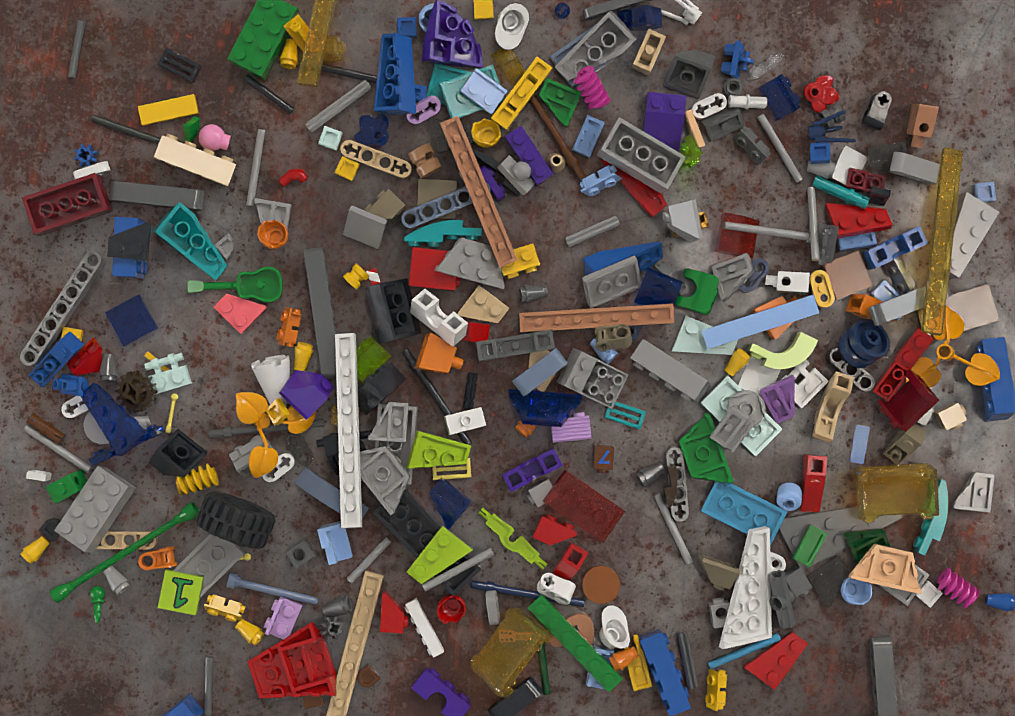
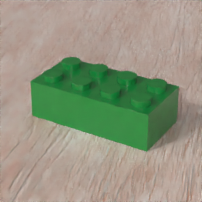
M257 0L227 59L232 64L266 80L289 35L284 25L297 14H300L298 8L283 0Z

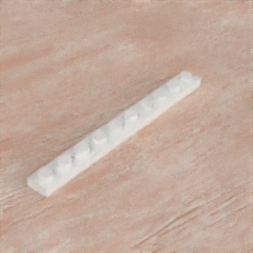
M335 334L341 528L362 527L356 334Z

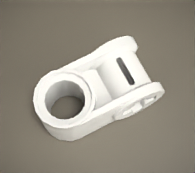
M552 573L543 574L537 583V591L540 594L563 605L570 603L576 588L573 582L562 579Z

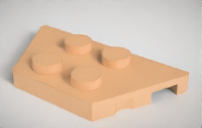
M873 544L849 574L851 579L918 594L922 592L917 580L918 573L914 566V555L909 551Z

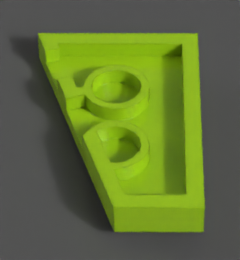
M416 431L406 468L466 464L471 445Z
M442 525L407 570V573L423 584L473 551V549Z

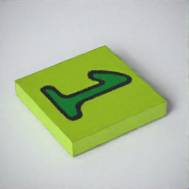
M166 569L158 608L197 615L204 576Z

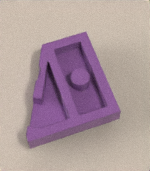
M794 375L760 388L759 392L777 424L794 417Z

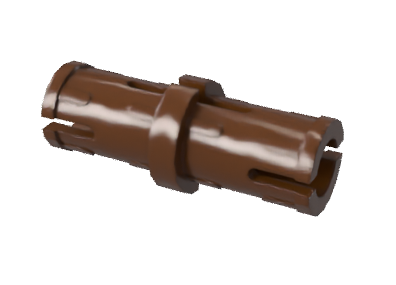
M32 413L30 417L35 419L36 422L30 418L26 421L27 424L39 430L41 435H46L58 445L62 441L56 435L62 439L66 436V434L54 428L51 422L44 421L35 413Z

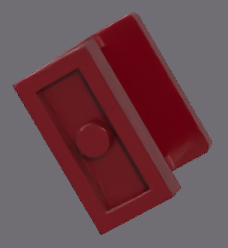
M911 369L904 374L909 381L892 396L889 402H884L881 399L878 401V404L882 407L880 411L891 419L889 423L895 429L900 428L905 432L939 401L938 397L921 376Z

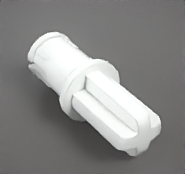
M746 94V96L729 95L728 106L729 108H745V110L749 108H765L767 106V98L750 97L749 94Z

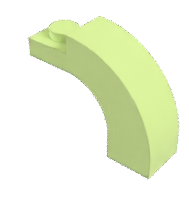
M797 332L791 346L784 352L773 353L753 343L749 344L747 351L751 352L750 356L758 360L764 358L761 364L763 367L787 369L805 361L813 352L818 340L802 332Z

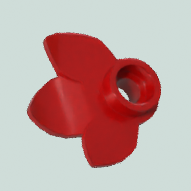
M820 76L814 83L807 84L803 90L805 99L811 102L812 109L817 113L825 110L826 104H834L839 100L838 92L831 87L833 83L832 76ZM813 89L815 90V95H814V96L812 95V90H813Z

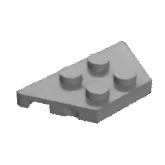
M459 238L456 241L452 250L448 251L444 260L434 270L499 289H504L505 287L501 267L497 263L491 246L465 238Z
M387 446L361 451L360 473L362 480L390 515L394 514L411 476Z

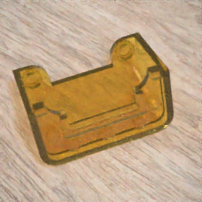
M917 463L854 468L859 519L863 520V522L872 523L875 522L878 516L917 514L922 516V519H933L934 516H939L937 469L931 464Z
M518 607L509 608L506 611L502 623L480 653L476 654L470 661V668L497 696L509 698L514 690L511 688V685L517 683L515 679L537 650H541L542 647L539 645H542L544 641L549 643L553 638L549 631Z

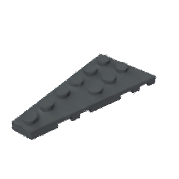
M889 500L862 506L822 511L820 513L784 518L779 531L792 556L809 524L828 533L812 563L814 565L848 547L844 533L882 529L903 517L895 502ZM796 561L802 570L808 568V566Z

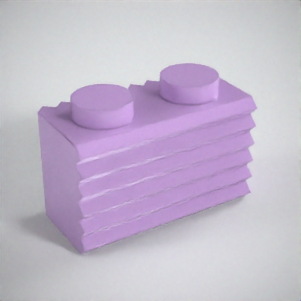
M585 412L573 413V417L559 414L554 415V419H550L553 443L592 439L589 415H585Z

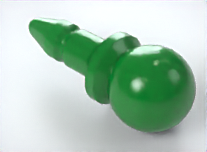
M94 586L90 590V597L92 599L91 604H94L93 616L95 622L99 623L105 590L101 586Z

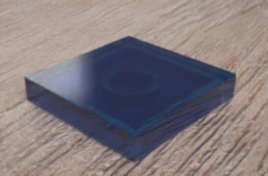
M647 268L634 302L640 305L673 304L674 307L683 281Z
M140 294L105 312L123 346L158 329Z

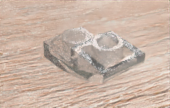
M778 51L775 55L771 54L765 64L762 62L758 66L754 64L747 73L750 75L747 81L751 83L766 75L785 55Z

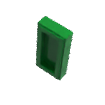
M809 524L792 558L811 567L828 533Z

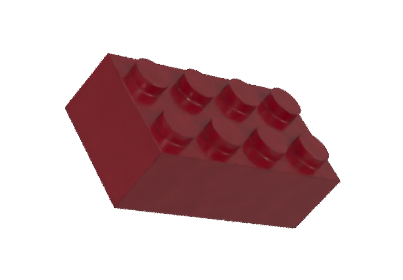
M92 173L21 197L33 233L38 236L113 212L102 177L97 173Z

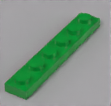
M543 594L528 607L538 620L608 692L623 680V677Z

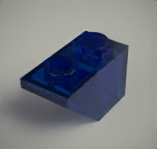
M644 5L617 11V17L630 31H647L648 29L662 28L661 8Z

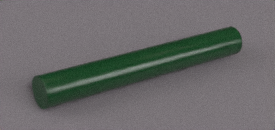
M536 638L543 695H549L551 690L544 638Z

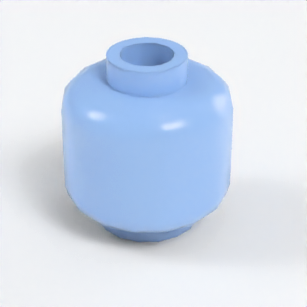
M784 483L779 486L776 498L778 506L786 511L798 509L802 503L801 488L794 483Z

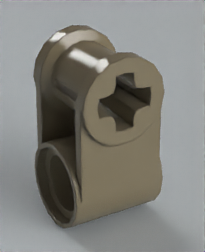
M625 324L599 326L595 329V335L597 336L595 348L599 351L625 349L632 344L630 328Z

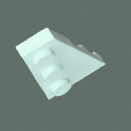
M685 316L671 351L732 355L738 340L707 349L702 330L713 326Z

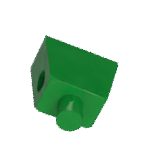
M81 469L46 486V489L54 504H59L79 493L88 480Z

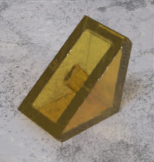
M502 47L491 54V57L510 85L514 86L526 72L518 56L511 49L508 50Z

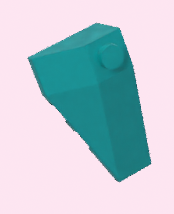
M180 202L151 231L215 281L228 266L211 242L206 231L202 228L195 214Z

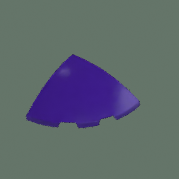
M435 0L426 29L422 61L458 67L483 68L481 46L476 43L473 35L475 30L467 19H463L452 5L441 0Z

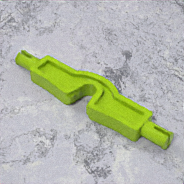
M484 507L481 508L478 514L486 520V525L499 535L501 543L507 549L518 552L529 563L532 564L534 562L542 570L544 566L546 567L547 563L539 557L540 553L523 536H519L514 542L509 540L514 531L512 526L501 520L496 514L493 513L491 515Z

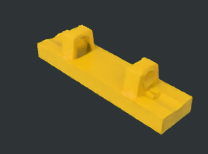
M536 57L491 119L507 131L551 72L552 67L539 57Z

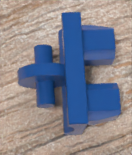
M742 41L725 45L724 55L732 56L733 59L732 63H722L721 72L730 75L732 78L739 79L741 70L747 71L748 65H754V59L749 58L750 52H744L745 45L742 44Z
M61 374V378L53 379V390H61L60 393L83 396V392H86L89 386L87 379L82 376Z

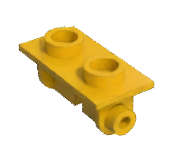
M297 14L284 25V28L303 53L306 51L315 53L318 50L316 43L319 41L300 15Z
M214 594L212 596L208 595L206 602L209 605L204 604L208 614L213 616L220 614L226 616L225 619L232 622L242 619L240 613L243 614L246 607L242 605L243 603L229 600L228 605L225 606L226 598Z
M709 669L707 695L705 698L706 707L718 711V709H723V706L726 704V691H720V688H726L727 674H725V670H718L717 672Z

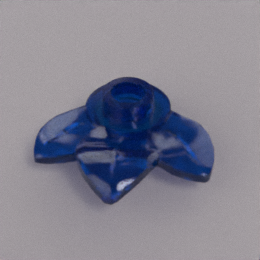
M383 113L379 114L376 119L370 115L360 117L361 131L354 135L355 140L365 146L371 144L375 146L385 145L389 139L387 131L389 126L388 118ZM381 133L382 136L377 139L376 136Z

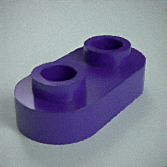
M485 165L482 166L480 170L485 182L489 184L490 190L497 201H501L505 198L504 193L506 191L501 183L497 184L494 180L496 175L491 167L486 168Z

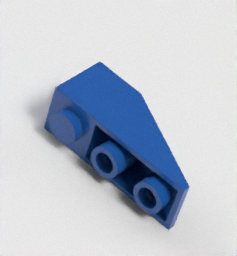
M69 331L30 372L29 376L43 388L79 351L84 343Z

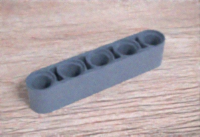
M466 186L405 210L401 215V222L404 226L412 228L472 204V200ZM467 192V201L460 202L458 199L459 193ZM443 199L450 200L451 205L448 209L441 208L440 203ZM424 207H432L433 213L431 216L426 217L423 215L422 210ZM409 213L415 216V221L412 224H407L404 220L405 216Z

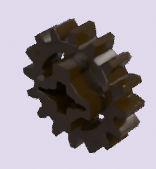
M136 370L127 372L126 375L120 377L122 381L116 383L120 388L115 390V392L120 394L116 399L122 400L121 407L127 405V411L133 409V412L136 413L145 411L153 406L151 402L157 399L153 394L158 393V391L153 389L157 384L150 382L153 378L152 376L146 378V372L140 374V371Z

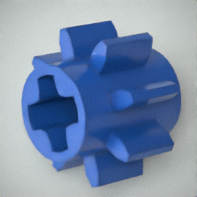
M81 144L79 150H74L77 153V157L74 160L81 161L79 166L84 167L85 163L87 166H91L94 161L98 162L96 155L99 152L92 151V145L89 144L86 148L85 145ZM85 152L90 154L87 156V160L83 158L84 156H86Z

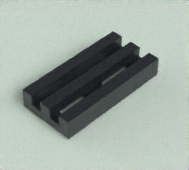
M168 48L165 49L157 64L192 83L198 74V70L201 68L200 64ZM170 54L195 68L192 70L172 60L167 55ZM164 61H167V62H169V63H171V64H173V65H175V66H177V67H179V68H181V69H183V70H185V71L191 73L190 77H189L188 75H186V74H184V73H182V72H180V71H178V70H176V69H174V68H172V67H170V66L164 64Z

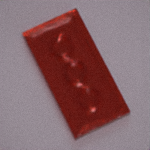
M567 470L563 471L543 499L544 503L602 542L606 540L625 513L622 508Z

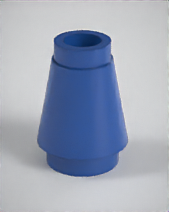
M1011 593L987 594L986 605L1007 612L1010 610L1014 611L1015 595H1011Z

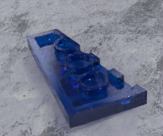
M151 425L145 428V432L141 434L137 432L128 436V440L124 442L120 440L111 444V448L106 451L100 449L92 453L93 457L88 460L91 466L97 465L165 433L163 426Z

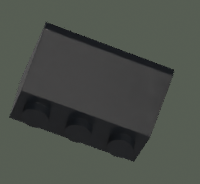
M407 278L379 283L365 288L379 344L421 334L418 318L410 313L413 298Z

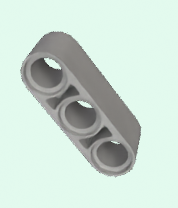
M894 152L889 172L922 183L936 185L941 165L906 153Z

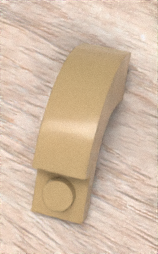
M837 371L833 374L820 399L813 421L815 425L812 437L829 443L833 440L837 418L842 405L851 394L854 377Z

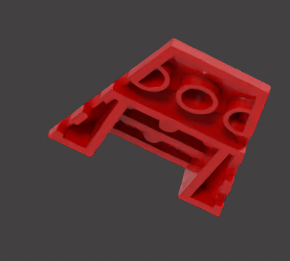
M313 622L247 662L259 698L336 696V671L324 635L319 634L320 630Z

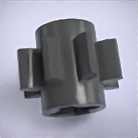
M331 616V618L323 617L324 621L318 624L320 626L319 634L325 635V640H330L331 637L338 639L337 635L343 632L341 630L342 622H336L337 617Z

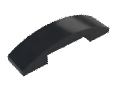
M472 149L475 158L505 178L502 183L503 187L516 196L520 194L498 170L499 162L480 151Z

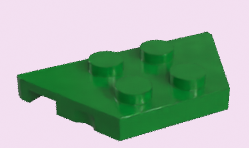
M710 412L706 413L679 440L690 476L695 479L734 483L722 446L710 438L715 427Z

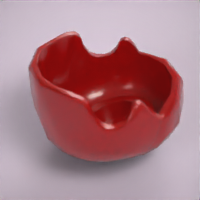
M445 595L439 600L437 605L438 619L444 624L449 622L457 623L465 615V601L458 595Z

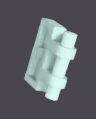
M182 352L178 354L171 353L168 354V357L161 359H151V362L144 364L146 371L151 369L155 371V374L151 375L153 378L150 382L157 384L153 387L154 390L158 391L156 394L192 384L187 365L181 367L178 365V361L184 360ZM171 365V370L162 372L161 366Z

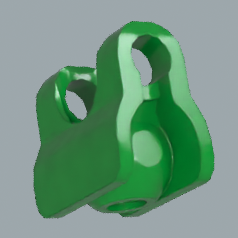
M685 268L683 276L695 282L697 289L691 297L676 296L674 304L704 315L710 314L718 293V277Z

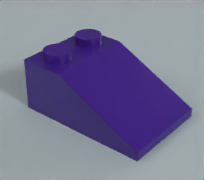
M648 92L645 101L642 131L679 152L687 96Z

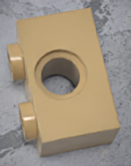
M648 29L631 68L649 76L666 36Z

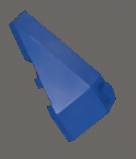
M658 241L592 254L583 258L585 275L587 276L634 255L638 260L639 271H645L663 258L662 243Z

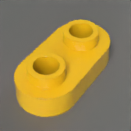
M823 270L813 271L809 276V284L816 304L822 308L829 307L835 300L829 276ZM817 276L821 278L820 283L815 282ZM821 295L826 296L825 302L821 300Z

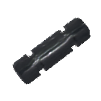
M469 372L467 375L468 383H466L465 401L463 402V408L467 410L473 409V399L475 398L477 385L475 382L478 378L477 373Z

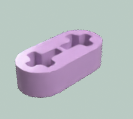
M428 96L417 102L416 113L421 110L422 112L419 113V118H416V116L412 117V114H407L408 121L418 124L437 114L441 107L440 99L436 96ZM430 101L431 103H436L435 109L432 107L427 108Z

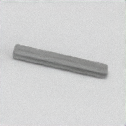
M366 80L358 84L306 123V127L310 132L315 131L371 90L370 84Z

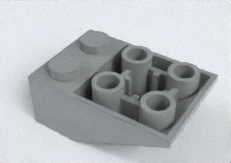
M573 348L567 359L568 364L564 366L557 383L612 409L626 382L628 374Z

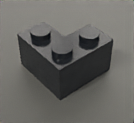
M392 362L386 367L382 364L375 371V376L370 374L358 386V407L365 415L370 413L406 380Z

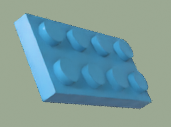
M716 481L701 509L702 512L747 535L749 529L763 526L769 527L770 546L788 512L732 483Z

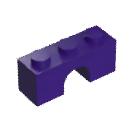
M522 126L505 136V140L514 154L522 162L529 164L531 168L530 178L535 182L536 187L553 177V172Z
M551 448L507 470L502 475L512 492L528 484L533 479L548 474L563 465L555 449Z
M426 667L413 682L411 688L425 700L435 692L442 693L446 697L447 702L442 707L441 713L445 716H463L471 707L470 698L463 692H457L454 689L455 686L449 680L444 681L439 677L440 673L437 670Z

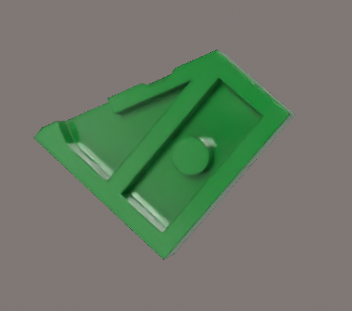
M546 78L539 97L563 126L567 127L581 92Z

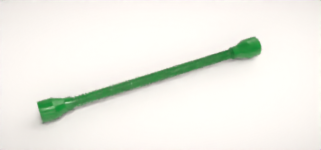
M193 502L189 503L166 524L153 530L77 579L54 587L50 590L52 599L56 603L63 601L80 584L152 541V539L160 536L177 524L195 519L199 513L198 507Z

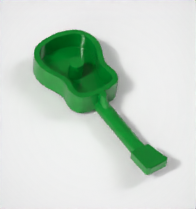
M263 267L254 272H240L237 276V282L204 283V281L189 280L187 281L189 293L204 292V290L237 289L238 295L241 298H256L264 302H275L283 293V278L277 269Z

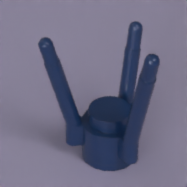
M846 110L812 122L813 125L808 126L810 141L816 140V143L856 142V139L822 138L826 136V132L841 130L843 126L827 129L821 124L845 114Z

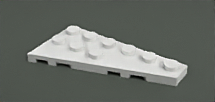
M763 526L749 529L739 566L740 573L736 578L719 644L721 649L772 638L771 605L769 602L771 597L769 527Z

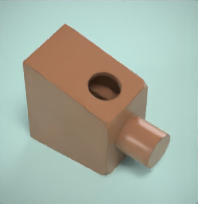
M911 104L907 134L913 135L911 147L922 148L924 137H932L939 107Z

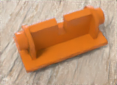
M285 307V310L282 311L280 318L282 326L277 332L279 345L285 346L286 342V346L293 347L296 344L298 331L292 330V326L299 327L302 316L300 314L301 310L293 308L292 312V308Z

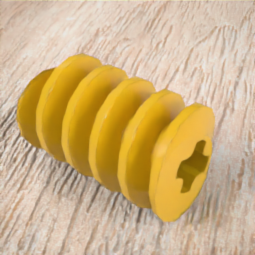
M208 463L206 464V470H203L200 465L198 466V472L193 468L191 474H187L185 477L176 476V486L180 496L183 495V492L186 495L190 494V490L194 493L197 492L198 488L204 490L205 485L207 488H211L212 483L215 486L219 485L217 472Z

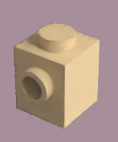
M955 402L933 412L941 430H948L950 428L955 430L963 426L962 422L967 420L965 408L963 405Z

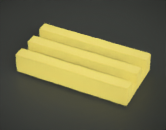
M470 458L467 460V466L439 468L432 466L433 480L471 477ZM467 470V473L437 475V472Z

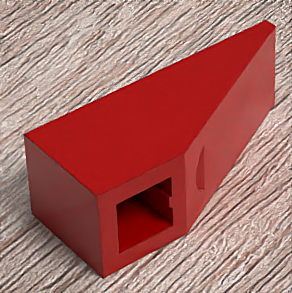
M803 455L802 503L800 511L820 513L826 479L827 456Z

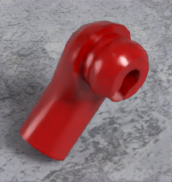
M290 169L278 181L286 187L292 180H299L303 183L307 180L308 176L302 169Z

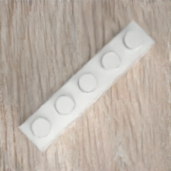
M418 599L410 600L405 604V610L407 613H410L412 623L416 624L418 634H421L423 637V644L427 645L429 655H432L434 658L443 653L444 648Z

